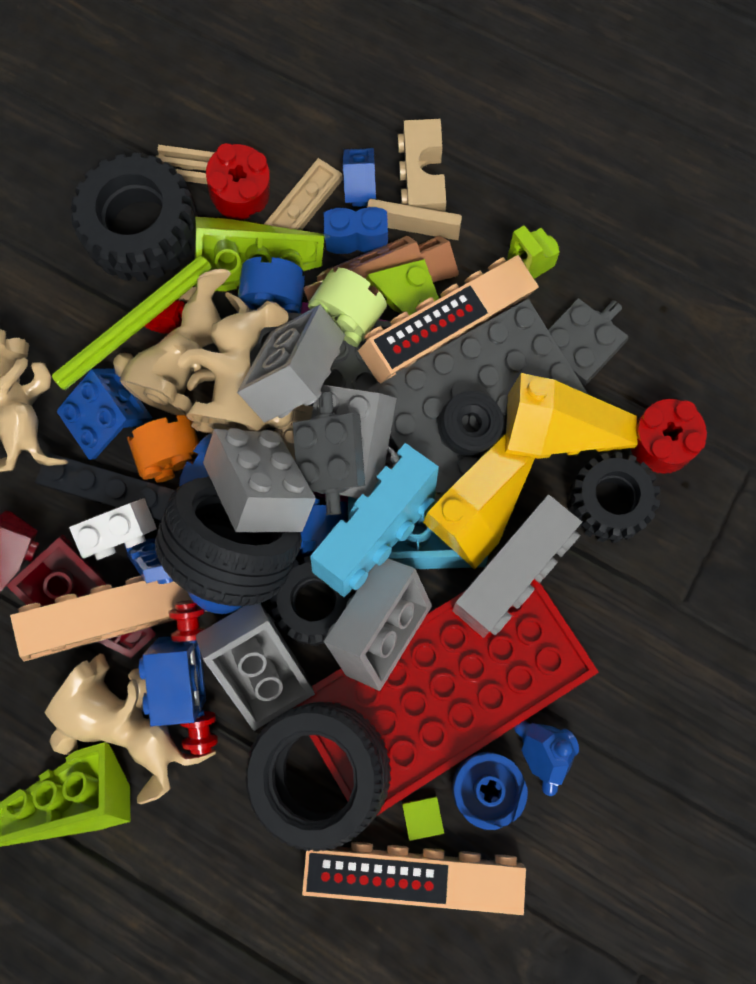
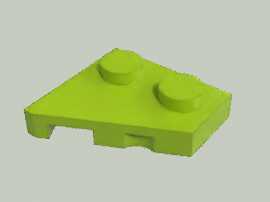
M425 259L368 274L365 278L371 283L370 287L374 285L387 298L386 303L400 314L407 311L409 315L417 312L415 308L431 297L434 301L439 299Z

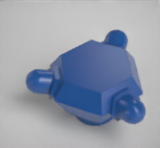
M524 720L514 727L515 732L523 738L522 742L524 744L521 751L532 774L542 780L543 793L547 796H554L558 791V785H562L575 756L579 753L578 741L573 733L567 729L559 730L553 726L529 724Z

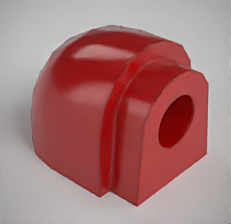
M177 299L144 327L160 333L172 332L181 326L182 311L185 303Z

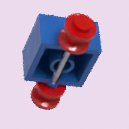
M192 600L176 602L175 608L168 611L169 618L177 620V630L171 633L170 637H158L143 654V658L139 660V675L142 680L145 679L147 693L143 695V711L145 715H149L150 726L180 724L182 727L188 728L189 736L182 740V747L185 750H190V753L193 755H201L212 750L211 747L218 743V736L210 733L209 725L216 721L215 713L202 710L206 702L202 655L196 635L205 630V628L199 627L198 617L203 615L205 610L197 606Z

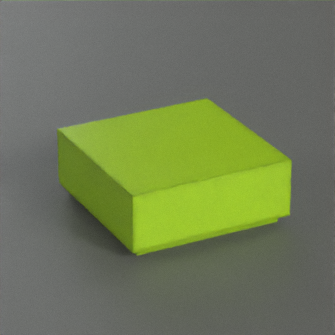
M437 796L402 803L409 841L444 834Z

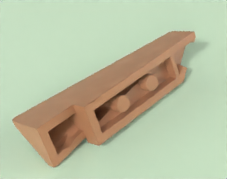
M440 235L420 245L411 237L405 236L332 267L334 272H336L338 267L345 268L366 278L368 274L425 259L433 282L456 277L459 274L450 241ZM332 268L322 271L317 276L318 282L303 288L308 302ZM374 285L368 288L375 296L380 292Z

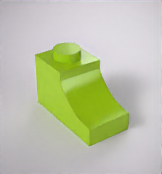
M523 225L513 232L507 261L519 255L533 279L555 266L560 251L556 240L550 235L547 236L542 228L529 232L526 226Z

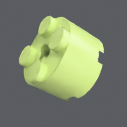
M338 267L336 272H334L333 268L329 271L310 299L308 308L311 310L321 304L345 334L344 340L348 344L358 347L365 340L364 336L373 329L386 309L387 303L380 292L375 296L368 290L371 283L353 271Z

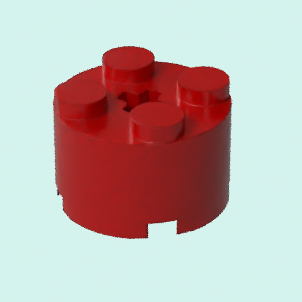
M228 143L220 145L209 159L206 167L210 199L216 206V209L228 218L238 220L250 218V215L261 212L269 200L270 175L266 157L246 145H231Z
M665 399L655 402L637 420L638 445L635 448H631L634 457H637L636 460L640 464L644 462L652 469L651 471L662 474L676 472L687 465L705 447L707 437L705 422L697 411L696 406L690 401Z

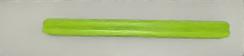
M203 256L196 258L53 373V380L63 390L69 388L196 285L200 275L213 269L209 261Z

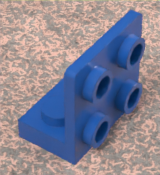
M91 369L57 409L58 415L90 460L96 459L123 428L139 427L152 419V416L141 400L136 398L120 382L121 377L115 373V369Z

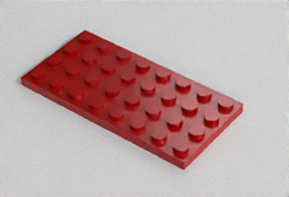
M534 579L530 585L535 590L518 609L513 605L508 609L507 612L512 615L511 619L499 633L493 635L489 632L484 638L452 611L457 600L463 595L464 592L426 615L380 691L346 676L340 668L312 686L315 695L293 707L294 709L314 702L339 703L342 706H348L349 709L353 708L357 713H361L365 719L367 718L370 721L371 725L376 727L375 730L380 733L381 740L385 742L384 746L388 750L387 756L390 758L389 765L391 766L388 795L377 815L599 673L541 583ZM309 735L346 800L349 802L354 787L353 768L347 754L334 741L320 735Z

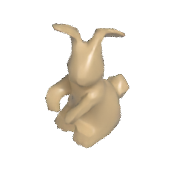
M214 269L199 276L197 287H192L179 298V301L187 302L182 311L181 326L170 332L158 344L138 353L135 357L131 353H119L113 360L115 373L121 377L120 382L136 398L152 407L174 415H186L192 408L190 399L184 395L186 385L191 373L207 368L199 364H192L184 370L178 366L177 361L187 350L202 349L206 345L214 343L211 340L212 325L220 321L221 318L212 297L214 291L231 275L228 270Z
M227 292L226 297L239 313L228 316L212 325L211 340L218 347L220 353L204 349H192L183 353L177 361L178 366L184 370L192 364H199L207 368L200 369L191 375L186 385L189 391L196 388L201 382L215 381L212 402L207 404L195 402L186 414V417L193 421L191 427L195 428V430L213 434L214 429L229 430L237 428L244 431H263L270 427L276 429L284 428L293 420V410L283 418L277 416L264 423L237 391L251 368L250 352L258 343L261 330L265 327H279L287 323L289 319L288 312L278 303L266 301L260 308L252 311L244 301Z
M1 329L0 439L7 457L0 459V472L14 470L18 456L23 450L31 453L39 464L47 466L68 464L69 462L65 459L47 457L42 452L37 438L38 418L32 404L50 388L52 376L45 363L34 362L31 365L34 379L31 383L22 386L20 384V376L28 366L26 358L28 357L29 343L25 339L20 338L6 339V332Z
M100 653L90 663L86 660L73 669L44 712L56 727V730L51 735L50 744L55 752L64 755H70L78 748L77 740L82 742L105 741L127 748L133 760L153 774L137 796V803L142 805L159 799L171 789L167 772V765L170 762L175 761L184 766L199 764L215 755L217 750L212 749L210 752L201 755L185 754L179 751L170 737L167 725L150 726V719L143 717V695L147 693L145 679L142 680L140 678L139 668L133 669L128 674L131 680L127 686L128 696L126 700H121L111 692L104 682L110 667L104 655Z

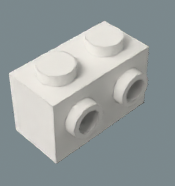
M145 498L69 527L82 559L95 555L96 560L116 553L114 546L125 543L126 548H130L145 542L144 535L157 529Z

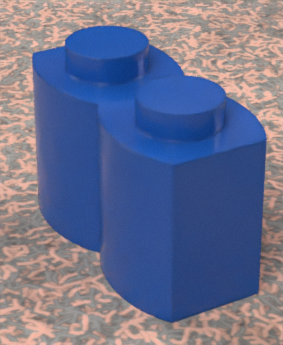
M368 207L356 212L347 208H334L324 212L326 250L334 254H348L356 250L368 253L388 244L387 211L382 208Z

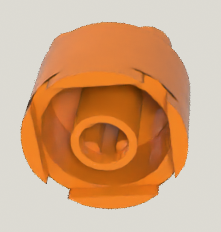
M177 415L178 422L168 423L166 417L148 422L132 431L133 437H127L138 473L144 480L155 478L156 483L171 480L175 477L174 472L183 469L187 461L192 464L194 463L198 454L193 452V450L198 445L199 439L195 428L191 427L193 422L187 419L186 415Z

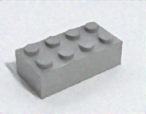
M548 494L457 600L452 611L483 638L489 632L493 635L499 633L512 617L507 612L512 605L518 609L535 590L530 583L534 579L540 583L558 563L553 556L558 554L562 557L580 537V534L575 530L582 521Z

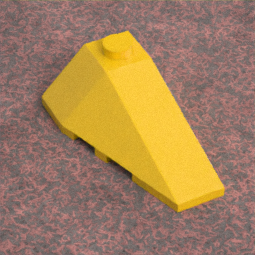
M521 373L508 393L505 453L541 459L549 458L551 454L567 453V455H575L585 450L596 449L598 452L635 448L638 445L636 415L554 379Z
M506 434L427 512L423 521L430 530L473 569H476L499 544L535 460L532 457L505 453Z

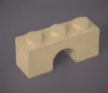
M441 119L405 120L403 134H398V153H404L405 161H399L400 181L406 180V189H401V204L446 212L444 174L431 175L422 170L428 164L441 163Z

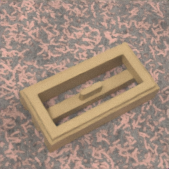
M158 145L159 155H156V157L161 158L163 164L166 162L174 167L186 169H176L177 174L182 175L186 182L207 184L206 173L187 170L206 171L208 161L215 152Z

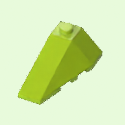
M195 217V259L203 256L211 264L212 270L225 269L231 273L227 280L215 291L237 289L240 282L242 264L254 257H261V263H271L272 257L285 259L297 264L303 271L322 266L324 234L233 219Z
M103 742L74 751L65 757L66 762L53 771L48 769L39 775L40 780L26 790L19 789L1 801L0 847L97 831L131 822L130 785L110 745Z

